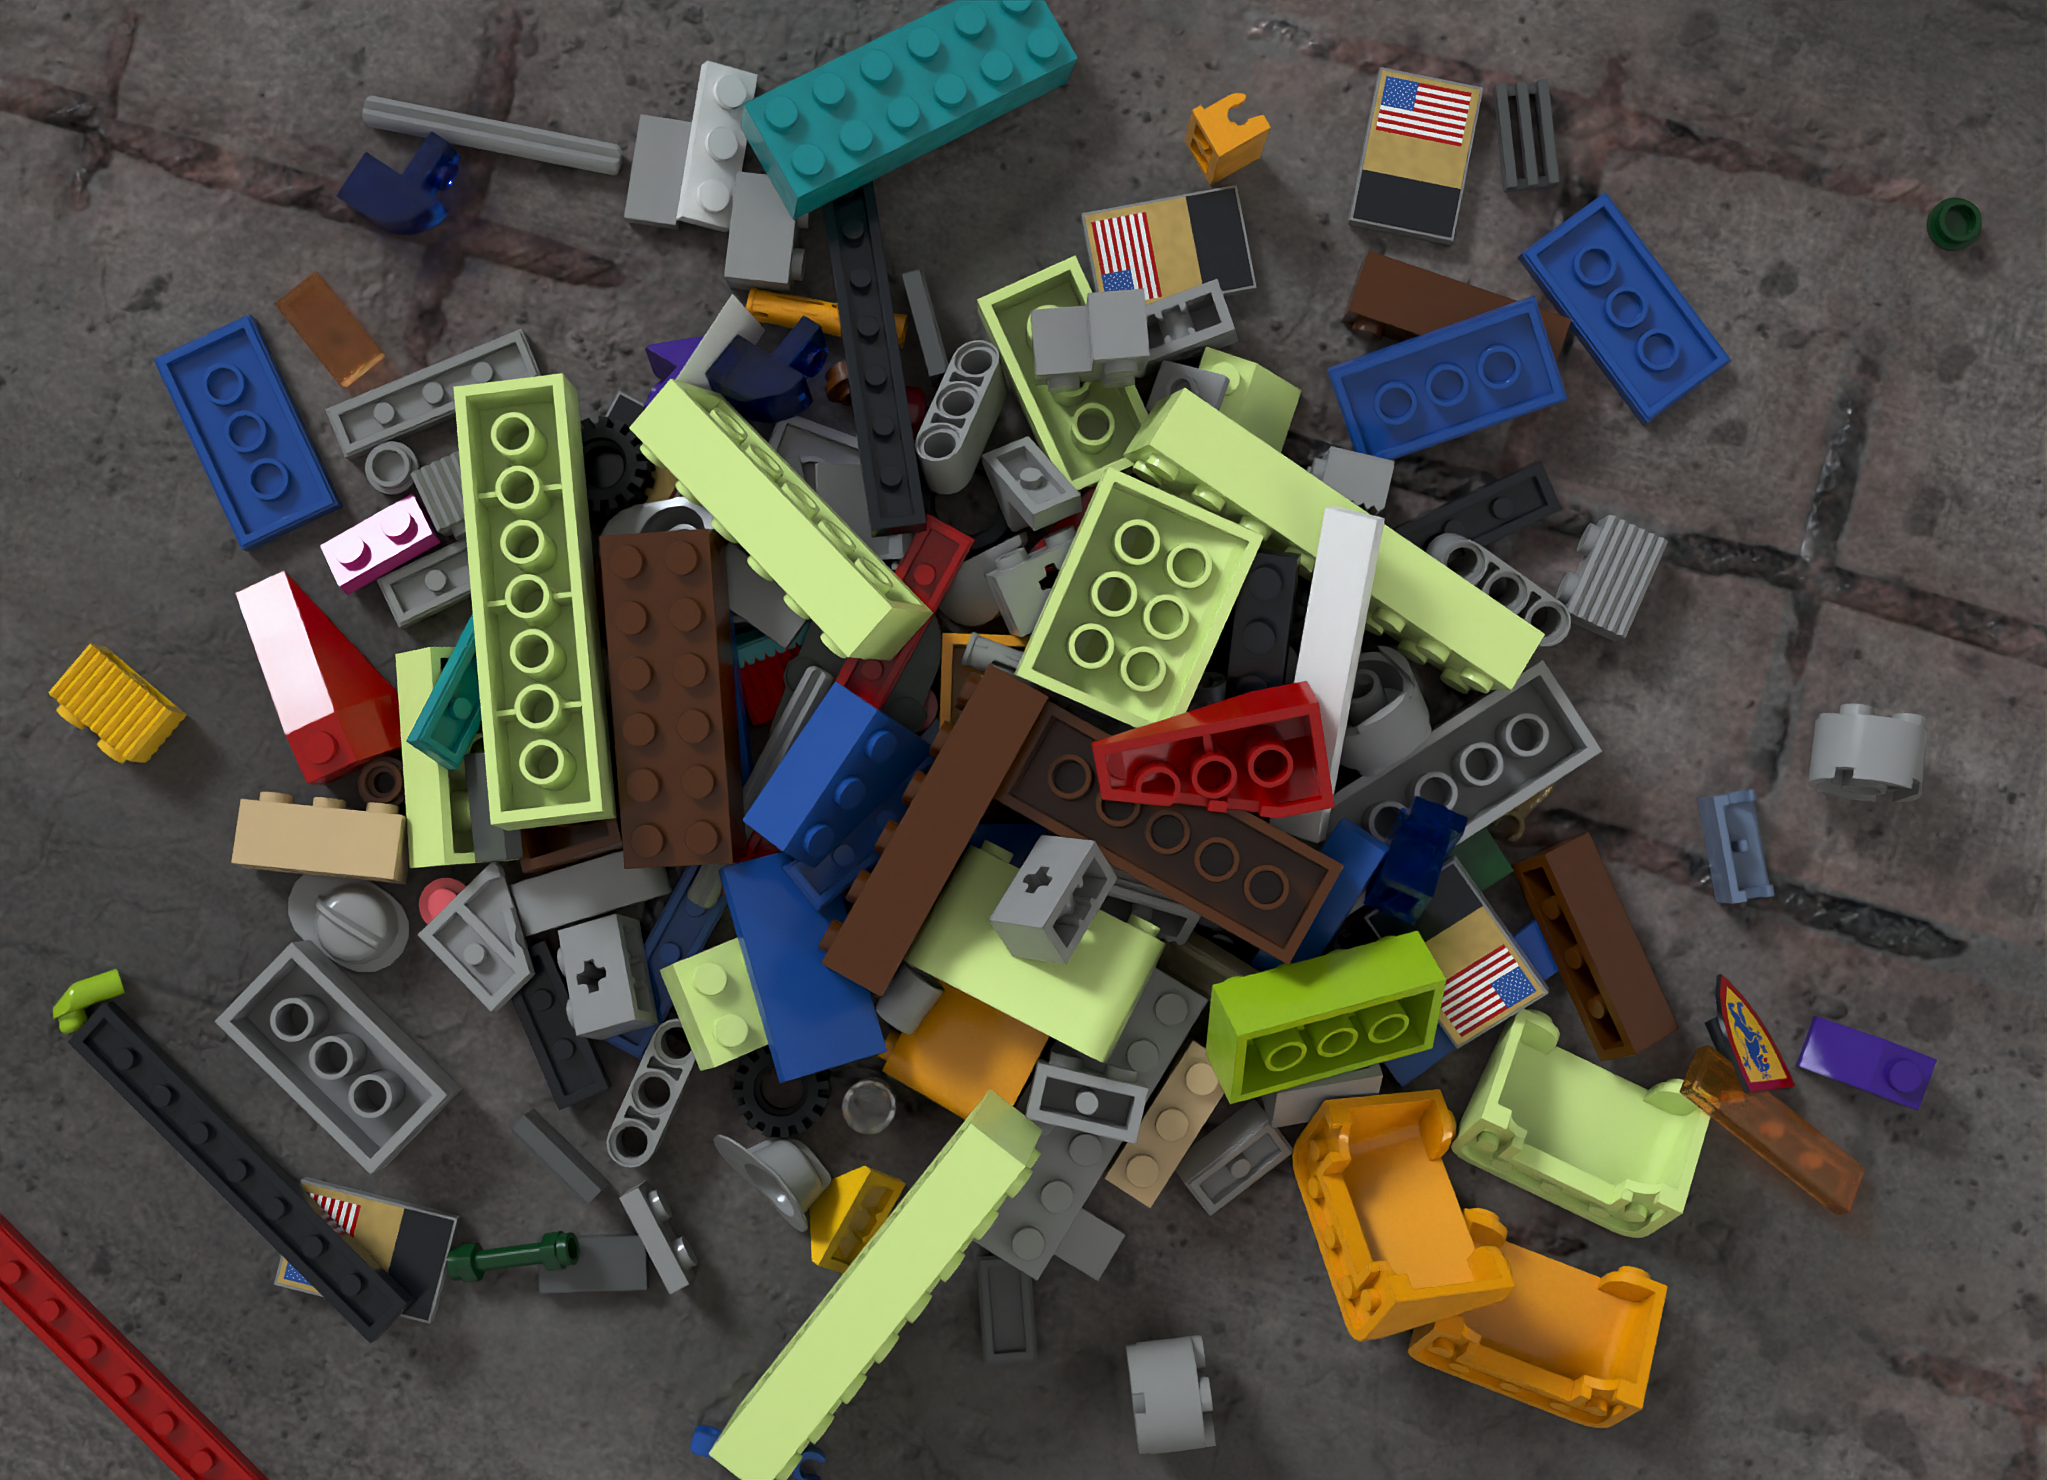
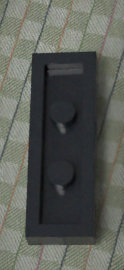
M548 939L528 947L535 975L511 1000L557 1107L561 1110L609 1089L612 1085L592 1039L576 1036L575 1029L568 1020L566 1004L570 998L567 981L559 968L558 960Z

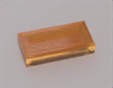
M317 271L275 303L276 307L343 388H347L386 356Z

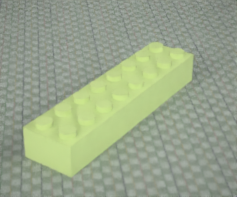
M563 373L453 387L490 823L510 831L617 818L578 391Z
M1186 388L1155 403L1123 454L1125 458L1135 464L1132 471L1144 481L1157 487L1164 483L1180 494L1178 498L1263 535L1264 537L1259 548L1301 554L1299 575L1312 583L1325 508L1337 506L1369 514ZM1384 524L1365 630L1381 636L1383 632L1399 642L1397 650L1402 655L1421 665H1425L1426 661L1442 671L1440 679L1445 684L1461 693L1467 694L1469 690L1480 691L1486 694L1489 690H1512L1545 634Z
M989 1089L739 1404L708 1454L741 1480H787L803 1457L801 1453L810 1442L816 1444L834 1420L835 1416L833 1414L842 1402L848 1404L867 1378L865 1374L873 1363L877 1362L880 1364L898 1341L899 1336L897 1334L907 1320L913 1323L922 1313L932 1298L930 1293L940 1279L946 1282L963 1261L965 1257L963 1252L973 1238L979 1241L998 1217L999 1213L997 1210L1006 1197L1009 1196L1013 1199L1033 1173L1031 1168L1041 1155V1152L1035 1146L1043 1129L1030 1119H1026L1025 1115L993 1090Z

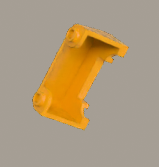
M936 978L942 984L945 991L912 1035L904 1032L901 1033L894 1028L891 1029L885 1040L887 1052L877 1056L887 1061L882 1071L966 1120L989 1089L1014 1106L1049 1036Z
M1440 1089L1325 1100L1300 1134L1293 1147L1292 1159L1295 1177L1345 1325L1354 1340L1360 1342L1381 1339L1500 1302L1516 1287L1513 1280V1269L1508 1258L1496 1246H1480L1476 1249L1441 1158L1448 1150L1451 1141L1455 1138L1456 1121L1453 1113L1447 1108Z
M1464 1208L1462 1214L1475 1248L1487 1245L1496 1246L1511 1263L1513 1280L1516 1287L1500 1302L1414 1328L1408 1348L1409 1355L1427 1366L1588 1427L1609 1428L1642 1410L1668 1286L1651 1280V1276L1646 1271L1631 1266L1619 1267L1618 1271L1607 1273L1600 1278L1507 1242L1508 1230L1499 1222L1500 1218L1498 1215L1486 1209Z

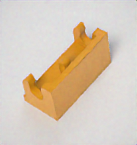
M1243 93L1228 95L1205 109L1200 105L1191 111L1184 142L1210 186L1259 159L1270 132L1271 126L1264 114L1248 119L1243 125H1237L1235 122L1229 121L1228 112L1232 108L1240 107L1245 102L1246 95Z

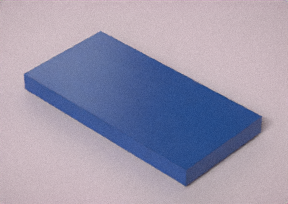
M1606 192L1529 247L1518 257L1561 316L1571 319L1569 328L1642 425L1648 423L1732 361Z
M1534 295L1327 368L1355 452L1393 460L1568 400Z
M252 315L244 316L153 359L241 550L248 552L343 507L261 329Z
M784 852L724 866L718 870L779 1083L887 1052L870 991L821 964L826 953L817 947L834 918L842 923L847 918L841 893L820 911H815L782 870V867L794 858Z

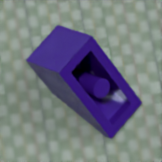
M1814 1016L1796 1066L1891 1103L1919 1111L1937 1059L1888 1040Z

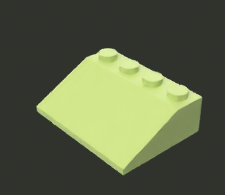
M1108 467L1103 471L1014 675L1135 728L1186 713L1264 536Z

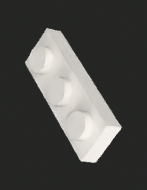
M706 61L701 65L676 220L722 232L730 230L737 171L742 172L747 139L741 130L743 104L754 99L757 74L711 61Z

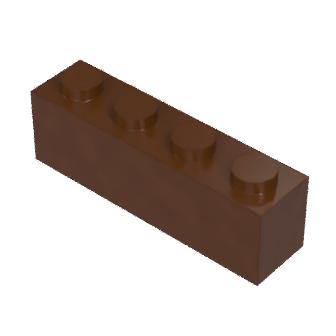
M1368 251L1360 265L1341 322L1352 325L1351 331L1354 334L1369 340L1381 341L1384 336L1403 342L1514 303L1516 300ZM1539 308L1557 364L1571 319Z
M1589 832L1552 843L1511 865L1600 1062L1637 1055L1679 1029L1669 1008L1668 1001L1663 995L1647 960L1645 951L1641 947L1624 910L1623 903L1618 897Z

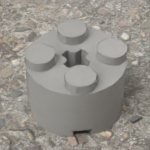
M1377 646L1379 652L1363 653L1362 650L1360 651L1340 759L1341 765L1356 769L1360 775L1366 777L1381 774L1387 766L1402 760L1415 750L1418 745L1425 743L1432 733L1429 723V711L1408 661L1401 653L1386 646Z
M1863 704L1840 705L1839 714H1820L1819 718L1815 721L1808 785L1812 787L1818 784L1817 791L1827 795L1860 801L1876 802V795H1883L1887 792H1894L1893 802H1908L1919 799L1922 793L1928 737L1926 717L1910 713L1894 714L1892 718L1875 716L1874 708Z
M1194 1335L1126 1345L1139 1455L1216 1446L1212 1414H1202V1412L1213 1411L1209 1377H1205L1204 1371H1197L1198 1368H1206L1202 1336Z

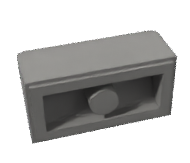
M1252 1100L1191 1146L1175 1171L1201 1206L1211 1216L1293 1153V1148L1278 1128H1271L1266 1112L1257 1101Z

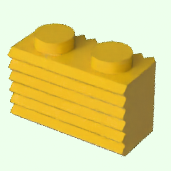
M92 643L87 646L48 692L51 697L60 703L56 711L61 717L79 729H84L85 726H88L101 738L97 746L109 757L122 764L126 760L140 763L149 761L151 756L158 751L159 746L165 742L166 738L172 734V731L179 726V723L187 715L106 646Z

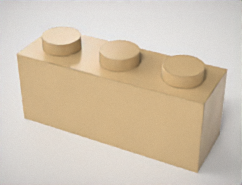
M260 792L259 801L240 800L232 864L255 870L406 885L409 866L407 819L405 816L399 815V806L368 802L366 811L346 809V801L325 797H314L312 806L292 804V795L275 792Z
M1190 1036L1186 1038L1145 1103L1136 1144L1122 1141L1103 1172L1104 1179L1149 1208L1152 1207L1224 1094L1220 1082L1206 1056V1047Z

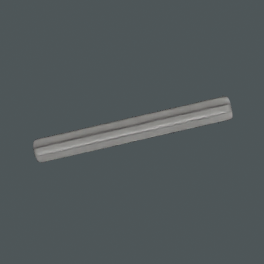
M377 96L366 98L362 112L363 121L369 127L609 175H617L619 173L623 160V151L617 144Z
M810 666L806 669L743 787L744 815L747 814L834 684V677L827 671L816 666ZM745 823L747 843L754 829ZM736 862L702 865L687 892L688 899L706 909L715 906L723 888L718 870L724 866L736 864Z

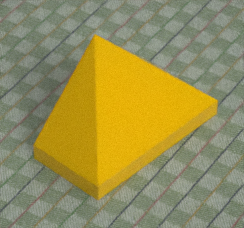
M862 1166L831 1179L828 1188L820 1194L818 1199L809 1208L812 1261L820 1267L843 1274L885 1222L906 1183L899 1178L868 1166Z

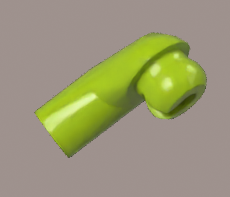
M117 968L80 980L68 988L53 1007V1020L58 1019L59 1029L63 1034L75 1033L88 1020V1017L85 1015V1009L91 1005L125 994Z

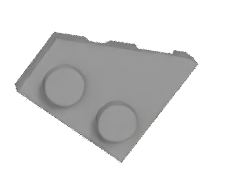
M492 861L418 934L426 945L490 1012L497 1013L535 975L504 868L497 862Z

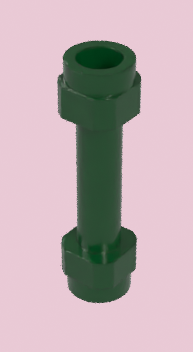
M563 1231L545 1233L541 1242L483 1250L478 1242L462 1244L460 1248H453L449 1251L447 1255V1270L453 1281L462 1280L465 1283L482 1280L486 1271L544 1264L547 1271L563 1270L567 1266L577 1264L580 1255L579 1242L573 1232L564 1233Z

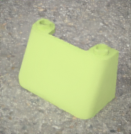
M984 840L980 849L970 845L920 927L903 960L1102 1063H1107L1166 946L1164 942L1156 938L1160 928L1133 914L1130 915L1126 923L1099 909L1066 965L1014 957L989 922V918L1020 869L1009 864L1014 854L987 840Z
M1520 1010L1508 1018L1457 1127L1455 1138L1451 1144L1452 1151L1459 1158L1623 1236L1632 1238L1646 1237L1683 1214L1715 1099L1699 1092L1695 1085L1682 1079H1669L1666 1082L1654 1085L1649 1090L1557 1047L1556 1044L1560 1033L1558 1028L1552 1023V1019L1538 1010Z

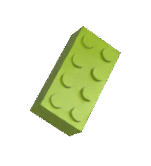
M1418 931L1399 936H1386L1376 942L1346 950H1333L1320 957L1297 963L1290 962L1289 965L1284 963L1274 969L1244 977L1234 976L1224 982L1212 985L1206 1056L1229 1103L1233 1104L1433 1048L1446 978Z

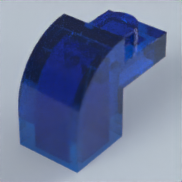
M431 131L402 175L365 152L336 196L350 210L383 231L397 235L422 233L436 226L449 213L434 196L439 190L444 191L452 184L458 173L459 166L457 163L461 157L448 141Z
M803 316L772 354L767 353L737 334L706 371L705 375L711 390L720 393L741 416L757 422H780L800 414L813 403L806 380L808 377L813 378L821 371L829 351L821 326Z
M1416 796L1407 810L1404 808L1400 810L1386 837L1384 844L1389 846L1390 849L1369 881L1363 904L1414 925L1433 899L1442 865L1463 836L1468 817L1449 810L1440 803L1431 802Z

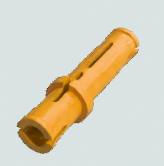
M751 287L746 309L750 311V314L758 322L841 337L836 303L780 294ZM894 313L899 348L903 349L908 325L905 324L908 323V315Z

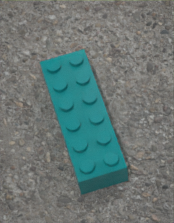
M955 0L744 103L741 130L789 214L795 220L1066 84L1078 57L1045 0Z

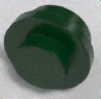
M1957 197L1945 199L1930 211L1926 223L1927 232L1932 242L1939 248L1946 251L1963 250L1973 244L1980 235L1982 228L1981 213L1968 200Z

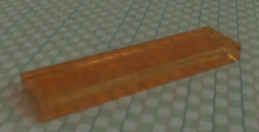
M1706 1045L1696 1048L1680 1093L1834 1214L1850 1213L1865 1167L1769 1091L1745 1094L1732 1062L1712 1046Z

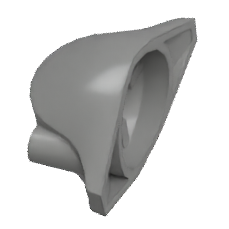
M1021 533L963 562L939 606V609L946 617L964 626H978L1002 615L984 574L997 569L995 563L997 558L1011 551L1024 548L1028 542L1027 533Z

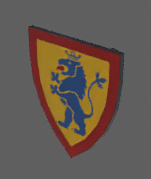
M1722 974L1717 975L1715 998L1718 1017L1710 1019L1704 1024L1720 1059L1696 1070L1700 1084L1704 1088H1709L1737 1075L1745 1094L1795 1087L1776 1044L1757 1013L1743 995Z

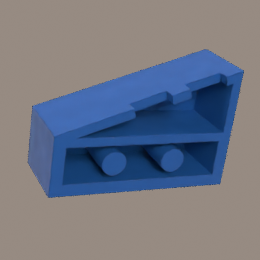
M835 681L742 821L784 853L816 868L928 757L931 744Z

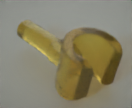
M1553 784L1549 785L1491 823L1492 827L1497 825L1504 816H1514L1517 819V827L1505 837V841L1510 842L1519 839L1525 830L1524 819L1555 789V786Z

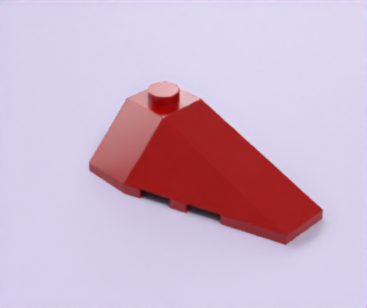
M282 571L235 593L285 736L307 784L328 785L362 769L365 764L382 756L393 755L402 750L398 690L370 664L358 647L341 633L330 621L328 615L287 572Z
M1307 681L1248 692L1091 743L1101 798L1103 800L1167 807L1173 803L1204 806L1208 811L1226 813L1227 809L1258 812L1260 817L1284 818L1335 808L1319 702Z

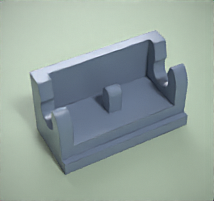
M1756 789L1697 798L1714 895L1718 903L1734 904L1746 902L1749 898L1775 896L1774 887L1772 884H1769L1754 803L1755 800H1758Z

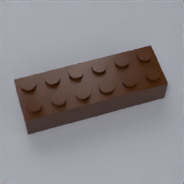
M709 528L599 536L624 869L734 863L747 856L745 822L742 821L745 815L725 539L715 529Z
M991 664L988 665L983 676L975 672L971 673L957 698L955 708L962 711L955 725L946 720L944 721L929 748L928 756L935 759L928 774L920 770L916 771L901 798V804L908 807L900 823L889 819L873 848L875 849L874 852L881 856L873 872L870 873L862 868L846 896V901L854 905L846 920L842 923L834 918L817 948L826 953L821 964L878 996H883L1049 698L1047 695Z
M1047 700L993 798L1061 837L1095 841L1108 863L1289 965L1344 865L1247 811L1227 809V812L1223 813L1208 811L1204 806L1173 803L1167 807L1103 800L1101 798L1091 743L1111 737V735Z

